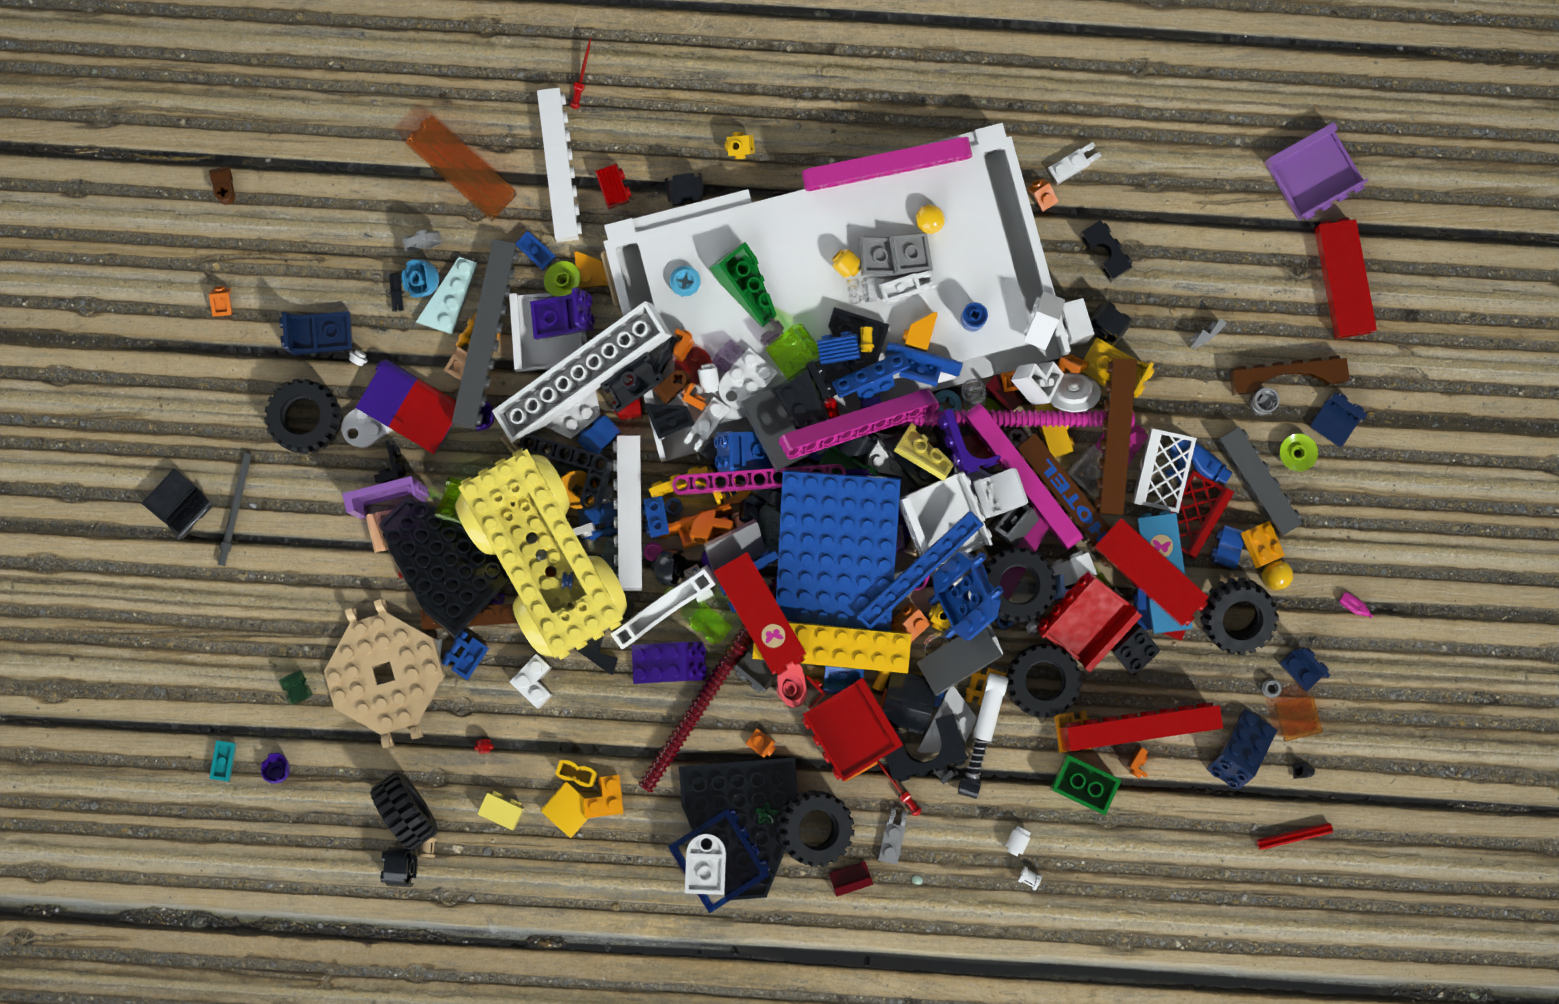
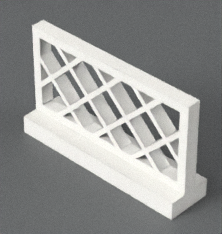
M1150 427L1132 500L1134 504L1179 513L1197 438ZM1161 435L1169 436L1173 443L1163 448L1160 443ZM1184 439L1191 441L1189 449L1182 453L1177 443ZM1175 445L1180 455L1171 460L1166 450ZM1164 453L1168 462L1159 467L1155 461L1156 456ZM1183 457L1186 462L1185 467L1177 471L1172 462ZM1171 464L1176 473L1166 479L1161 469ZM1159 471L1164 480L1154 486L1151 477ZM1178 475L1181 485L1173 490L1168 481ZM1167 483L1171 492L1161 497L1156 488ZM1155 490L1160 499L1153 503L1147 502V494ZM1172 494L1177 499L1175 508L1167 506L1164 501L1165 498Z

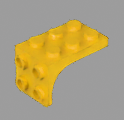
M1096 337L1083 359L1089 362L1088 369L1080 373L1105 386L1106 381H1109L1110 373H1107L1108 361L1111 362V358H1135ZM1137 360L1135 398L1142 394L1145 388L1144 381L1146 382L1150 379L1155 371L1152 368L1154 365L1152 361L1145 363Z
M696 466L687 470L688 473L685 475L713 473L712 469L708 470L707 466L700 469ZM680 473L669 477L670 481L665 483L662 481L653 483L651 485L652 488L649 489L652 498L674 492L672 483ZM703 479L695 481V484L706 486V482ZM683 480L676 482L678 489L687 487ZM721 492L712 493L717 506L720 505L721 500H723Z

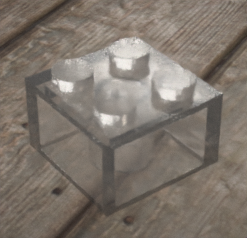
M1090 444L1065 471L1091 498L1095 499L1099 496V489H1097L1096 485L1097 478L1101 476V470H1098L1099 458H1102L1103 453L1096 446Z

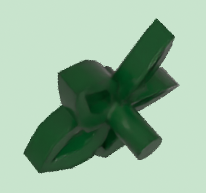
M768 801L765 803L764 809H755L757 814L760 815L758 823H763L767 820L768 823L773 824L772 816L776 815L778 810H770Z

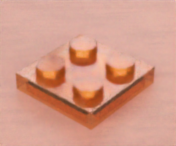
M1314 695L1274 704L1285 742L1323 733Z

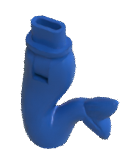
M1184 439L1177 443L1182 453L1189 449L1191 441ZM1195 443L1191 459L1195 469L1205 478L1214 482L1219 481L1225 485L1233 472L1227 469V465H1223L1208 450ZM1175 445L1168 451L1173 458L1180 455ZM1183 457L1175 460L1177 471L1185 467L1186 462ZM1173 467L1164 470L1168 476L1176 473ZM1178 475L1175 476L1177 478L1179 485H1181L1180 478L1178 477Z

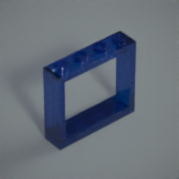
M729 808L668 845L685 873L686 858L679 846L726 817L760 871L759 875L713 903L708 894H697L709 913L768 877V871L771 870L765 860H760L757 855L760 851L755 843L750 844L747 839L750 836L744 826L740 828L737 823L739 817L734 810L730 811Z

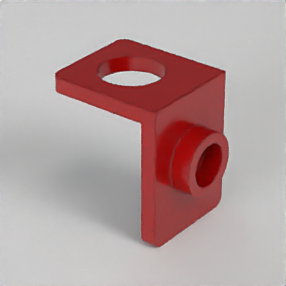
M807 675L805 678L821 693L808 707L811 709L826 693L822 690L824 686L816 678L812 680Z

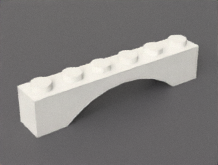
M705 565L622 623L620 627L613 630L611 636L620 648L624 649L677 609L716 585L718 581L708 565Z

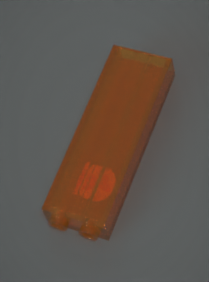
M432 115L429 119L425 118L421 122L420 128L408 136L406 142L408 148L491 222L517 196L515 189Z

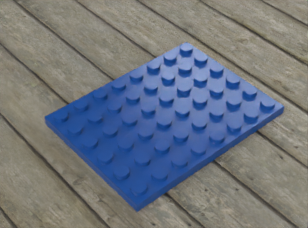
M783 470L776 602L787 621L868 629L857 617V614L894 581L901 478ZM892 610L872 629L891 631Z

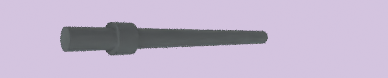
M244 453L224 539L219 547L221 552L217 565L225 566L228 552H231V540L252 454Z

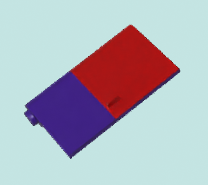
M388 359L381 360L376 366V374L355 408L435 454L453 424L452 419L457 400Z

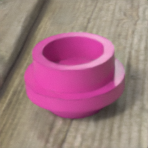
M656 542L648 543L644 548V556L649 561L656 560L657 555L663 549Z

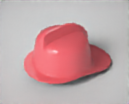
M793 663L787 667L788 670L777 675L776 692L778 697L787 706L799 707L806 701L807 687L800 664L795 666Z

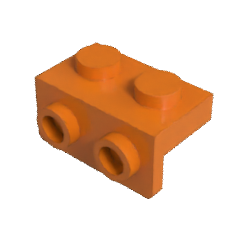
M910 603L903 607L897 616L892 618L891 631L911 632L912 642L931 623L914 604Z

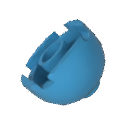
M412 259L406 263L408 266L406 270L402 271L404 290L409 291L410 296L416 298L431 295L439 284V273L435 265L427 260Z

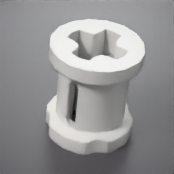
M1025 866L1018 878V882H1023L1031 886L1033 890H1036L1043 875H1038L1028 870V867Z

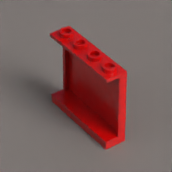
M1087 571L1085 575L1079 578L1075 586L1067 591L1065 597L1052 608V611L1046 618L1040 621L1036 629L1043 638L1047 637L1057 646L1062 647L1064 651H1068L1072 657L1082 663L1086 670L1091 672L1142 615L1134 605Z
M863 678L806 713H803L805 718L801 719L807 730L809 728L812 729L814 733L812 738L816 745H821L824 749L822 755L826 762L829 763L831 761L834 769H832V772L837 780L840 778L842 781L847 780L903 746Z

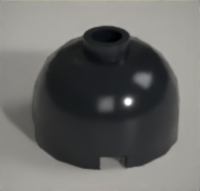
M666 549L657 555L656 560H653L652 571H654L658 582L669 587H675L680 584L678 581L680 578H684V570L686 568V558L681 555V553H684L683 550Z

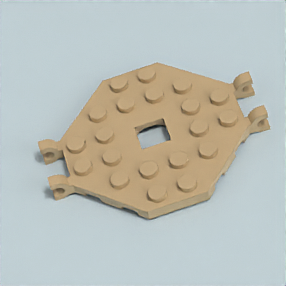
M379 599L374 601L375 608L379 614L359 620L356 608L345 610L350 624L326 666L324 673L334 709L380 734L382 748L394 746L390 734L393 731L410 727L412 740L423 737L419 723L423 718L422 716L426 708L429 707L436 694L439 684L443 681L445 673L435 638L389 613L386 600ZM390 662L395 680L378 685L374 666Z

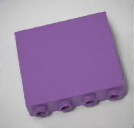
M1334 122L1268 158L1265 162L1299 221L1303 218L1306 221L1316 215L1315 212L1319 209L1322 212L1332 206L1331 203L1336 200L1338 202L1343 201L1349 197L1348 193L1352 191L1354 193L1361 191L1365 188L1364 184L1369 181L1367 178L1363 180L1335 133L1338 128Z
M412 476L342 493L346 512L359 519L366 518L367 505L411 494L422 502L427 503V497H429L427 486Z

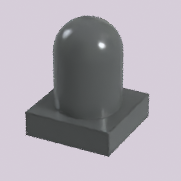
M933 769L943 785L955 775L951 770L945 769L936 772Z

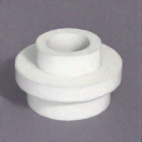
M360 350L349 353V360L356 365L363 366L368 361L365 358L366 354Z

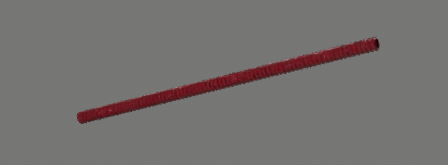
M889 427V428H886V429L877 431V433H882V434H887V435H888V434H889V433H888V430L891 431L892 428ZM775 574L776 578L772 579V584L768 585L769 590L772 593L775 600L777 589V574ZM742 625V630L739 629L740 633L735 635L736 639L732 640V645L729 644L730 648L725 650L726 654L722 655V660L719 659L718 662L720 663L716 664V669L712 670L713 674L708 676L709 680H706V684L702 685L703 689L698 691L699 695H696V699L692 700L693 704L689 705V710L685 711L686 715L682 716V721L679 720L680 724L675 726L676 730L672 731V736L669 735V740L665 741L666 745L662 746V751L658 752L659 756H656V760L652 761L653 765L648 767L649 771L645 772V777L642 776L643 780L638 782L639 786L646 791H654L653 787H656V783L660 782L659 778L664 776L663 772H666L667 766L670 767L669 763L674 761L673 757L677 756L676 753L680 751V746L683 747V742L687 741L686 737L691 735L690 731L694 730L693 727L697 726L696 722L700 721V716L704 715L703 711L707 710V705L710 706L709 702L714 700L713 696H716L717 690L720 691L719 687L724 685L723 681L727 680L726 677L730 675V670L733 671V666L737 665L736 661L740 660V655H743V651L747 650L746 646L750 645L752 638L744 625Z

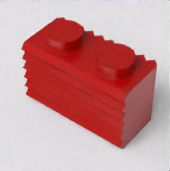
M617 164L595 171L608 210L630 203L628 197L632 195L628 185L624 186L622 180L626 178L622 168L618 169Z

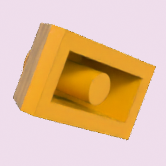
M933 312L911 324L909 330L905 329L902 340L905 341L904 346L927 352L938 313Z

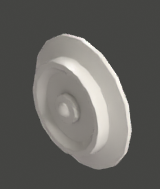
M1065 373L1050 403L1062 411H1086L1093 408L1099 402L1101 390L1092 378L1084 374Z

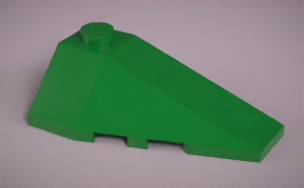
M744 242L721 257L709 269L727 292L761 327H764L777 314L770 294L767 293L763 282L765 280L757 266L759 264L757 257L747 243Z

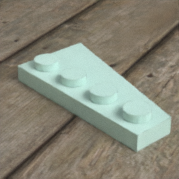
M458 257L416 323L453 335L478 265L477 262Z

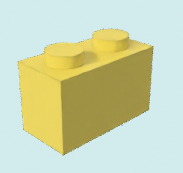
M493 791V793L488 792L478 815L512 831L515 830L525 809L521 807L522 803L514 799L508 801L503 798V794L497 791Z

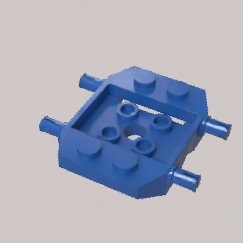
M958 551L933 574L935 593L928 599L930 605H935L938 601L940 602L951 624V627L944 632L947 638H951L956 633L966 641L972 640L998 617L1001 603L999 595L1004 590H1001L1003 589L1001 586L994 588L988 582L987 573L982 564L986 556L982 552L975 557L967 552ZM970 569L972 570L955 587H952L951 590L949 589V587H951L967 571H969ZM969 591L971 592V597H970V599H969V597H968Z

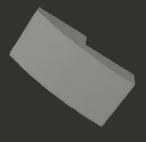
M1219 319L1217 322L1213 321L1208 327L1207 331L1209 333L1205 330H1202L1200 333L1196 332L1190 340L1192 342L1190 349L1194 350L1210 341L1222 330L1227 322Z

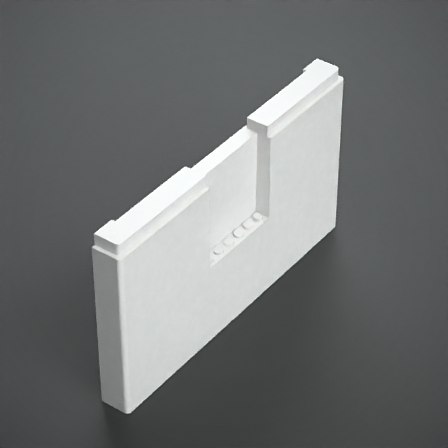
M1003 123L926 143L931 144L960 137H969L973 157L967 160L815 191H805L803 189L753 203L747 189L658 213L604 225L608 240L603 242L623 317L645 301L652 303L673 337H676L674 332L676 328L681 331L685 329L692 334L694 340L692 348H698L710 357L712 365L717 367L719 383L722 377L749 347L778 372V375L763 391L772 387L775 388L806 367V363L820 360L817 340H822L821 336L832 334L828 325L834 307L890 324L878 361L888 358L885 356L888 342L904 346L905 341L902 340L904 330H909L911 324L933 312H937L938 315L927 353L963 363L959 376L940 372L936 387L900 377V372L894 374L895 386L888 391L880 392L871 397L880 396L881 402L927 388L934 392L992 377L996 374L999 375L1016 370L1020 365L1040 364L1057 360L1071 352L1061 316L1046 350L1024 342L1026 334L1023 331L1027 322L1031 323L1032 321L1030 315L1037 297L1041 298L1044 291L1055 295L1012 137H1006ZM927 204L936 205L944 213L945 223L943 228L937 233L927 234L933 267L932 275L919 280L920 286L928 282H935L936 286L931 289L885 304L879 285L914 273L900 274L898 277L861 276L860 269L854 277L850 275L844 278L832 267V259L841 249L843 251L849 249L860 258L859 238L861 236L890 237L891 235L924 233L917 227L915 217L917 211L922 206ZM744 242L747 243L757 257L759 263L757 266L765 280L763 282L767 293L770 294L777 314L764 327H761L727 292L709 269L721 257ZM678 267H692L700 276L699 289L691 296L681 297L675 294L670 287V276ZM687 274L683 280H677L682 283L683 289H685L687 284L691 283V281H688ZM974 302L981 303L987 309V321L980 330L975 332L967 331L961 325V314L968 304ZM666 341L649 352L654 359L651 363L652 366H654L659 356L658 352L660 349H663ZM699 350L694 351L690 367L691 383L693 382ZM674 353L672 355L674 356L673 359L669 360L663 372L664 379L676 371L677 359ZM677 375V377H678L677 382H683V381L680 379V377ZM700 383L696 384L692 396L696 393L706 398L704 402L708 404L713 397L724 403L719 395V386L718 391L703 393ZM814 385L824 416L826 419H829L824 404L826 401H822ZM653 389L643 395L645 403L664 404ZM681 391L667 405L687 406L695 424L703 411L683 401L684 396L681 395ZM730 391L727 393L726 399L731 402L735 401L737 394L734 391ZM856 391L842 398H839L838 395L833 396L836 400L840 416L860 410L861 401H859ZM783 404V406H784V408H785L787 414L789 415V417H790V419H791V421H792L794 427H798V424L796 423V421L794 420V418L792 417V415L790 414V412L788 411V409H787V408L785 407V405ZM729 407L730 409L709 439L711 437L715 438L716 433L754 432L743 409ZM650 419L661 462L700 453L701 449L708 442L706 439L698 451L694 450L696 442L702 437L696 433L690 443H684L685 438L692 430V426L658 439Z

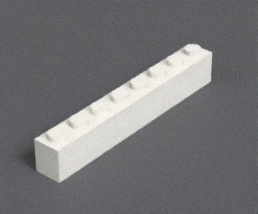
M560 88L537 90L556 242L579 240L582 228L581 222L577 223L576 216L580 215L579 205L575 204L574 197H577L576 185L572 184V178H575L574 167H570V160H573L572 149H568L567 143L571 141L569 130H566L565 123H568L567 112L563 111V105H566L565 93L561 94Z
M617 436V441H613V453H617V460H613V472H617V479H614V490H617L618 497L614 498V509H618V517H614V528H618V536H614V547H618V555H614V567H618V574L615 575L623 591H642L640 436Z

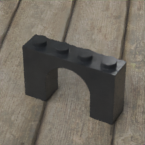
M956 713L935 719L942 744L938 756L931 761H919L913 758L906 748L901 729L895 730L903 746L886 755L893 780L898 779L899 782L909 780V776L917 774V777L929 774L928 770L935 769L937 772L947 769L946 765L954 763V766L966 763L965 760L969 758V754Z

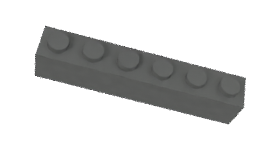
M1237 427L1218 439L1217 443L1267 520L1271 522L1278 537L1284 536L1302 524L1301 515L1296 509L1293 510L1291 507L1290 498L1280 490V483L1269 473L1270 468L1267 463L1261 461L1258 456V449L1248 441L1249 436L1247 432Z

